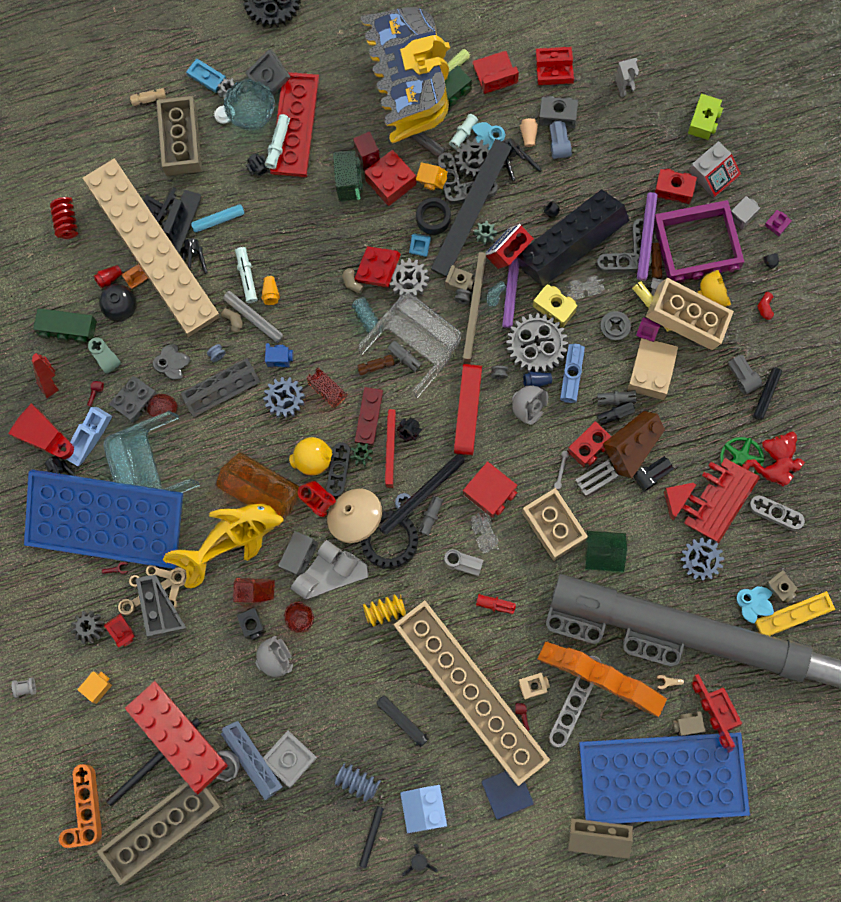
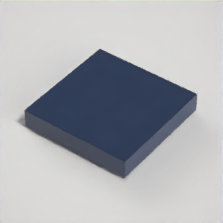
M506 771L481 781L496 820L534 805L525 781L517 786Z

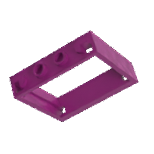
M728 200L655 214L654 228L658 243L661 245L660 252L667 278L681 283L685 279H701L716 270H719L721 274L726 271L732 273L742 268L744 258ZM723 215L734 258L675 270L664 226Z

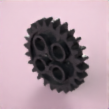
M243 0L247 16L250 15L251 21L255 20L257 25L262 22L263 27L269 24L270 28L273 27V24H276L277 28H279V23L281 22L286 25V19L292 21L291 15L297 16L296 10H300L299 4H301V0H287L284 2L282 0Z

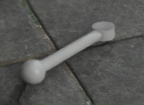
M563 451L561 454L563 458L557 482L554 484V488L557 490L562 487V474L566 458L569 457L567 451Z

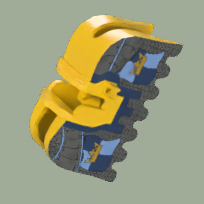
M415 7L362 15V24L372 26V29L365 34L367 43L375 45L370 48L369 55L373 61H379V63L373 66V72L375 76L383 77L382 80L378 81L377 89L380 93L388 94L381 99V106L385 110H392L391 113L385 116V124L396 127V130L390 134V142L395 143L436 127L444 120L448 113L449 103L445 80L449 74V66L443 58L446 55V51L450 49V45L437 36L433 17L427 11Z

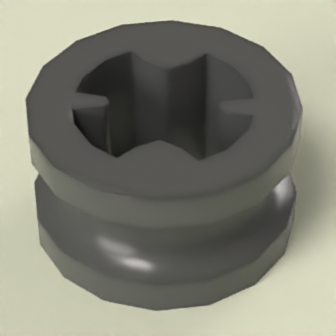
M457 289L455 292L457 296H454V300L461 304H469L471 301L469 298L472 297V293L468 290Z
M491 367V371H493L491 378L500 380L508 378L506 373L508 367Z

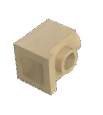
M542 673L518 680L524 700L546 694L548 692L547 688H550L547 676L543 677ZM532 683H536L538 685L537 690L531 689Z

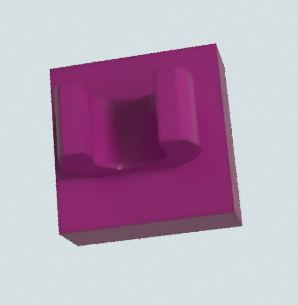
M776 210L764 226L780 236L792 220L783 212Z
M643 317L636 336L654 342L660 324Z

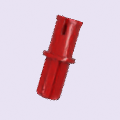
M479 594L476 606L492 609L493 612L496 610L508 614H514L516 608L515 603L498 599L497 596L493 598Z

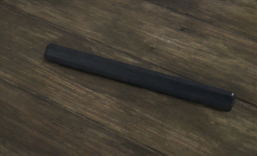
M460 454L453 457L379 526V530L384 535H387L464 463V457Z

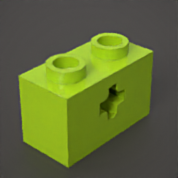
M701 94L688 134L709 140L710 135L715 134L718 126L715 120L716 118L720 119L723 108L720 107L722 100Z

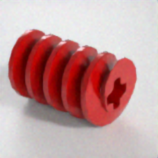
M70 197L57 198L50 203L51 215L53 216L52 221L54 223L53 228L55 229L54 234L61 239H72L78 235V232L75 231L77 230V225L74 224L76 219L73 218L75 212L72 211L74 206L71 204L73 199Z

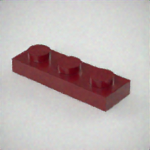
M364 387L355 443L364 445L367 443L370 446H374L383 390Z

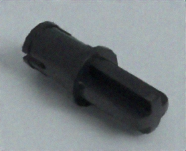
M632 402L616 408L612 407L609 411L597 414V419L606 417V419L599 421L600 426L615 420L619 421L620 418L635 413V407Z

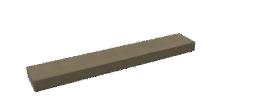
M479 252L463 364H471L486 264V254L483 252Z

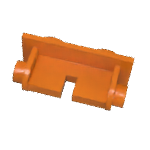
M139 264L122 274L131 290L148 279Z

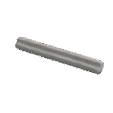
M226 292L223 298L228 304L276 343L282 340L283 334L232 292Z

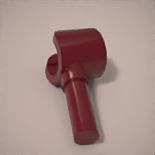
M93 381L91 383V395L87 403L88 406H92L96 392H103V382Z
M121 562L118 564V567L102 569V574L119 572L121 575H126L128 571H121L120 568L128 564Z
M516 703L515 714H522L523 726L529 731L526 705Z

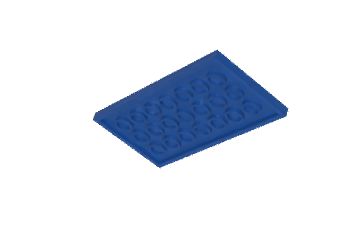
M30 470L28 475L24 545L175 569L177 565L166 563L163 561L166 553L178 550L183 493Z
M729 733L735 745L732 752H728L726 748L722 747L719 741V734L579 742L585 820L613 824L750 816L741 733Z

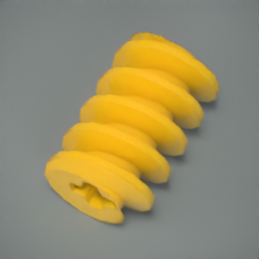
M394 594L392 601L385 597L384 604L378 599L377 606L371 601L370 608L363 604L368 624L370 622L373 627L376 626V620L382 625L384 618L391 622L392 615L396 620L399 618V613L403 617L406 615L401 594L400 599Z

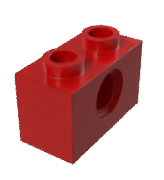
M660 169L655 193L658 198L690 204L697 177L690 173H677L671 169ZM672 183H677L679 187H674Z

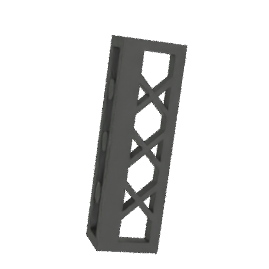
M248 358L181 392V395L194 418L260 383V380Z

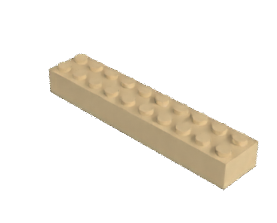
M115 158L83 177L86 187L187 337L219 318L218 311Z
M423 601L394 624L401 637L517 786L550 761L426 601Z

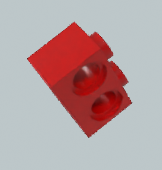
M595 421L568 447L567 452L583 468L587 464L591 466L598 458L596 455L600 451L603 453L606 451L603 443L612 436ZM600 436L603 441L596 443L593 441V437ZM586 449L589 455L582 456L579 450Z

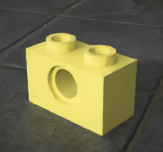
M548 284L533 301L535 309L543 315L546 314L549 319L553 317V322H560L559 326L561 328L567 324L577 310L576 302L571 297H565L557 287H551ZM553 302H558L561 304V306L556 308L553 307L551 304Z

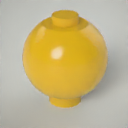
M305 438L295 446L289 461L294 469L297 468L303 474L310 476L318 475L328 468L331 462L332 450L319 438Z

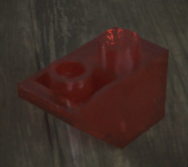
M236 578L233 588V602L255 603L274 600L275 580Z

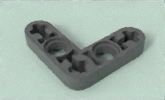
M442 153L438 158V166L448 172L447 175L455 177L453 182H446L443 186L445 199L452 205L464 203L468 195L466 191L472 187L474 182L460 184L453 155ZM444 159H447L449 162V169L447 170L445 163H443ZM496 181L494 182L492 186V191L489 192L487 198H491L496 195L498 188ZM454 187L456 198L451 196L450 188Z
M643 218L635 220L632 226L633 253L600 255L597 260L599 271L603 273L638 272L640 249L637 247V242L641 241L642 236H639L640 229L637 227L639 224H642L643 227ZM650 252L649 268H650L651 261H652V260H651V252ZM614 259H616V262H615V266H616V267H613V265H614L613 260H614ZM626 259L629 265L622 267L619 264V260ZM603 260L609 263L607 267H604V264H602Z

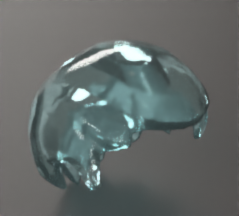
M246 78L236 82L232 88L227 90L223 104L226 116L235 126L247 131H254L262 128L269 122L270 117L273 115L275 100L269 86H264L260 81L255 82L250 78Z

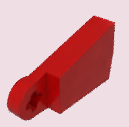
M32 403L18 417L8 433L19 441L63 460L70 458L74 452L73 444ZM62 447L66 448L65 452L61 450Z

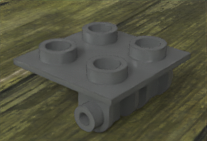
M133 376L109 405L133 423L135 420L138 421V418L142 415L140 410L145 412L143 407L149 408L147 404L150 405L157 399V393Z

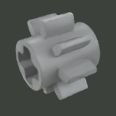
M233 78L230 80L223 79V82L218 84L219 97L224 96L225 101H235L236 96H240L238 90L240 88L239 83L234 84Z

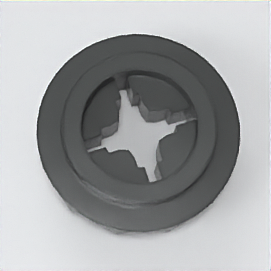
M609 312L601 321V331L611 341H620L627 337L631 329L629 318L622 312ZM620 322V330L614 329L611 331V323L617 324Z

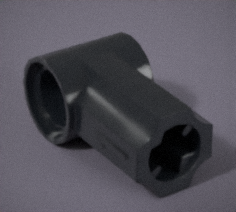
M664 456L650 466L641 468L633 477L643 492L657 484L658 480L672 472L674 468L669 459Z

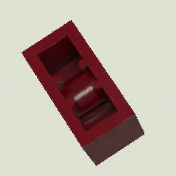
M370 131L353 138L355 154L363 171H365L380 160L379 149Z

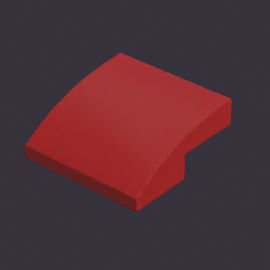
M572 47L536 49L538 85L574 83Z

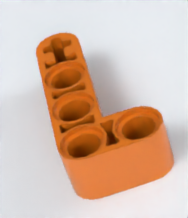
M80 764L73 770L78 828L66 829L61 832L59 842L65 848L93 845L98 843L102 837L96 774L94 768L90 765ZM84 771L88 772L87 775L81 777V773ZM89 782V785H81V783ZM85 789L90 791V796L87 800L82 796ZM87 809L92 811L90 820H86L84 816ZM90 829L95 834L92 841L87 839V832ZM69 833L74 835V842L72 844L67 842V835Z

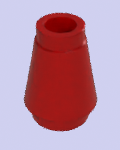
M115 265L96 272L97 274L94 275V279L102 289L111 285L123 273L120 267Z

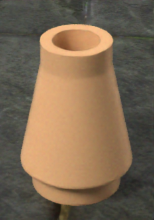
M523 119L520 129L524 146L534 147L538 124L535 119Z

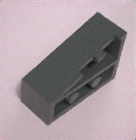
M150 575L136 578L147 640L186 632V626L172 605L157 576Z

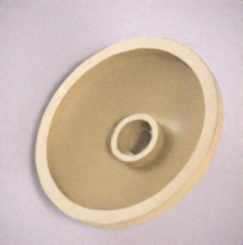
M349 490L339 496L334 505H331L327 517L328 528L331 534L342 542H360L368 538L380 524L382 505L377 496L369 490Z

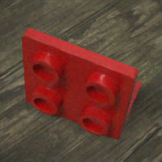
M506 51L473 61V67L484 94L518 83L517 67H512Z

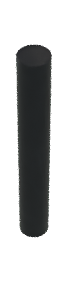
M376 807L359 863L360 867L367 868L384 811L382 807Z

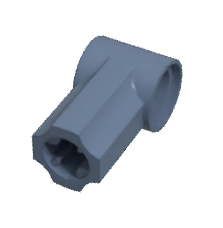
M555 121L550 124L552 158L571 157V143L567 137L565 122Z

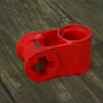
M310 481L301 485L298 489V497L320 517H325L329 507L336 503L334 496L328 493L316 481Z

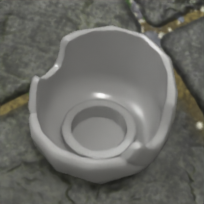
M229 750L217 752L227 763L228 767L216 778L227 782L238 774L240 768L239 758Z

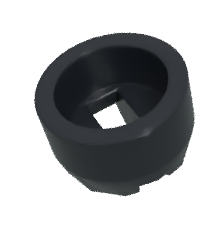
M554 201L549 202L544 209V213L549 217H556L560 212L558 204Z
M778 253L763 257L765 265L769 268H774L779 264Z

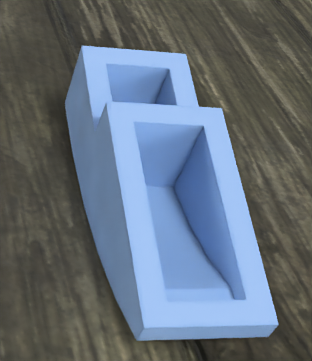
M91 407L83 424H79L70 441L74 446V452L66 460L76 466H80L101 438L113 416L98 407Z

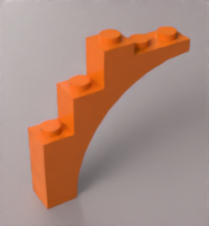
M545 641L537 658L545 664L586 680L620 697L642 711L657 717L660 716L667 701V698L641 681L627 677L613 667L596 662L583 652L571 648L567 649Z

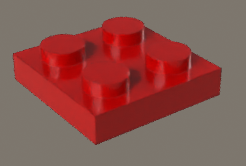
M367 246L354 279L358 283L388 287L401 254L396 250Z

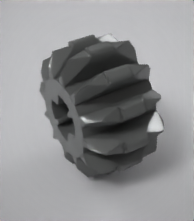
M82 611V617L75 616L78 621L77 623H71L72 626L76 627L71 630V633L76 634L75 639L77 641L81 640L83 644L89 641L93 644L94 637L98 640L101 639L98 633L105 632L104 629L100 628L105 624L104 621H99L101 615H95L94 611H90L88 614ZM86 625H88V626L91 625V629H90V630H89V629L86 630V629H85V626H86Z

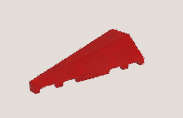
M37 353L34 354L32 364L36 382L45 397L48 398L59 391L51 379L55 376L54 372L56 371L45 356Z

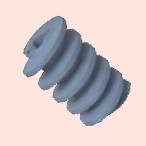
M344 763L336 777L335 785L338 786L342 783L343 790L350 786L349 793L352 794L357 790L356 797L359 798L364 794L363 801L365 802L370 798L372 799L381 781L378 780L374 784L373 776L367 780L366 772L359 776L360 769L352 772L353 765L345 768Z

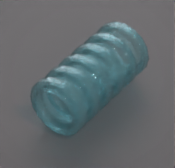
M359 298L353 302L351 307L355 309L354 312L358 314L357 317L361 318L360 322L364 323L363 327L367 328L366 332L372 333L380 328L381 322H378V318L375 317L376 314L372 312L373 309L366 302L367 299Z

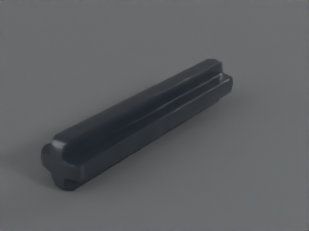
M773 367L753 414L755 419L763 420L782 374V370L777 367Z

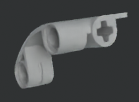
M326 540L319 548L317 558L305 573L297 577L291 586V590L304 599H309L369 577L368 566L350 552L342 551Z

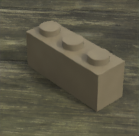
M571 818L568 834V851L630 858L633 843V826Z

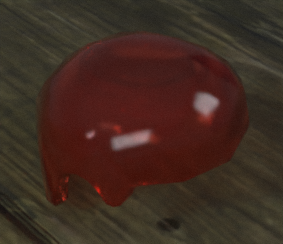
M167 394L154 395L151 397L147 407L149 415L162 420L169 414L173 417L178 410L176 400Z
M293 602L286 607L284 621L291 631L304 633L313 626L314 614L311 607H308L303 602Z

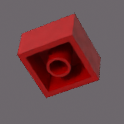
M391 150L364 171L365 181L388 206L417 185L416 175L394 150Z

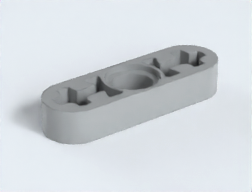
M758 495L749 502V509L752 513L789 530L797 531L804 525L805 519L801 513L766 497ZM761 501L763 507H767L768 504L771 507L767 510L766 514L764 513L766 511L765 508L760 507V509H756V504L754 503ZM773 508L781 510L782 516L780 518L772 516L771 511ZM786 512L789 513L788 518L793 519L796 517L799 524L793 526V521L786 519L785 522L782 521L786 516Z

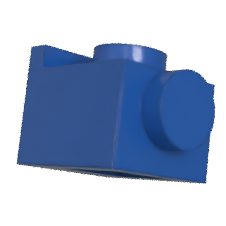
M266 343L265 363L267 367H290V361H293L294 356L293 350H289L284 345L271 347L270 343Z

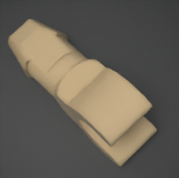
M664 675L657 676V679L665 681L664 686L657 687L660 690L669 686L684 684L683 679L667 678Z

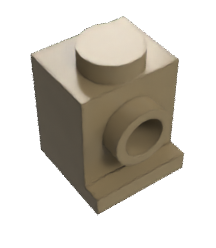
M452 265L445 281V288L455 292L457 289L472 290L475 282L473 274L455 268Z
M784 570L765 584L766 588L772 591V595L779 603L784 600L788 603L796 596L794 592L798 589L785 574ZM781 584L787 587L786 591L781 589Z
M701 711L694 713V717H692V713L680 715V719L673 720L674 732H678V736L705 732Z

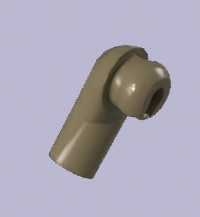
M351 268L344 270L342 277L345 286L361 294L364 285L355 282L354 270Z
M224 308L221 316L230 320L232 332H240V328L243 327L241 316Z

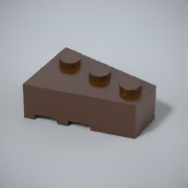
M643 411L603 443L618 475L633 478L665 431L658 414Z

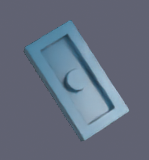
M197 58L186 71L189 77L215 93L219 90L218 84H221L223 79H226L223 74Z

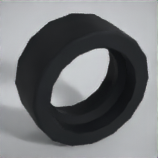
M431 197L423 200L416 210L418 227L429 235L443 233L451 223L449 205L440 198ZM431 207H437L443 211L444 220L440 224L429 225L423 220L424 211Z

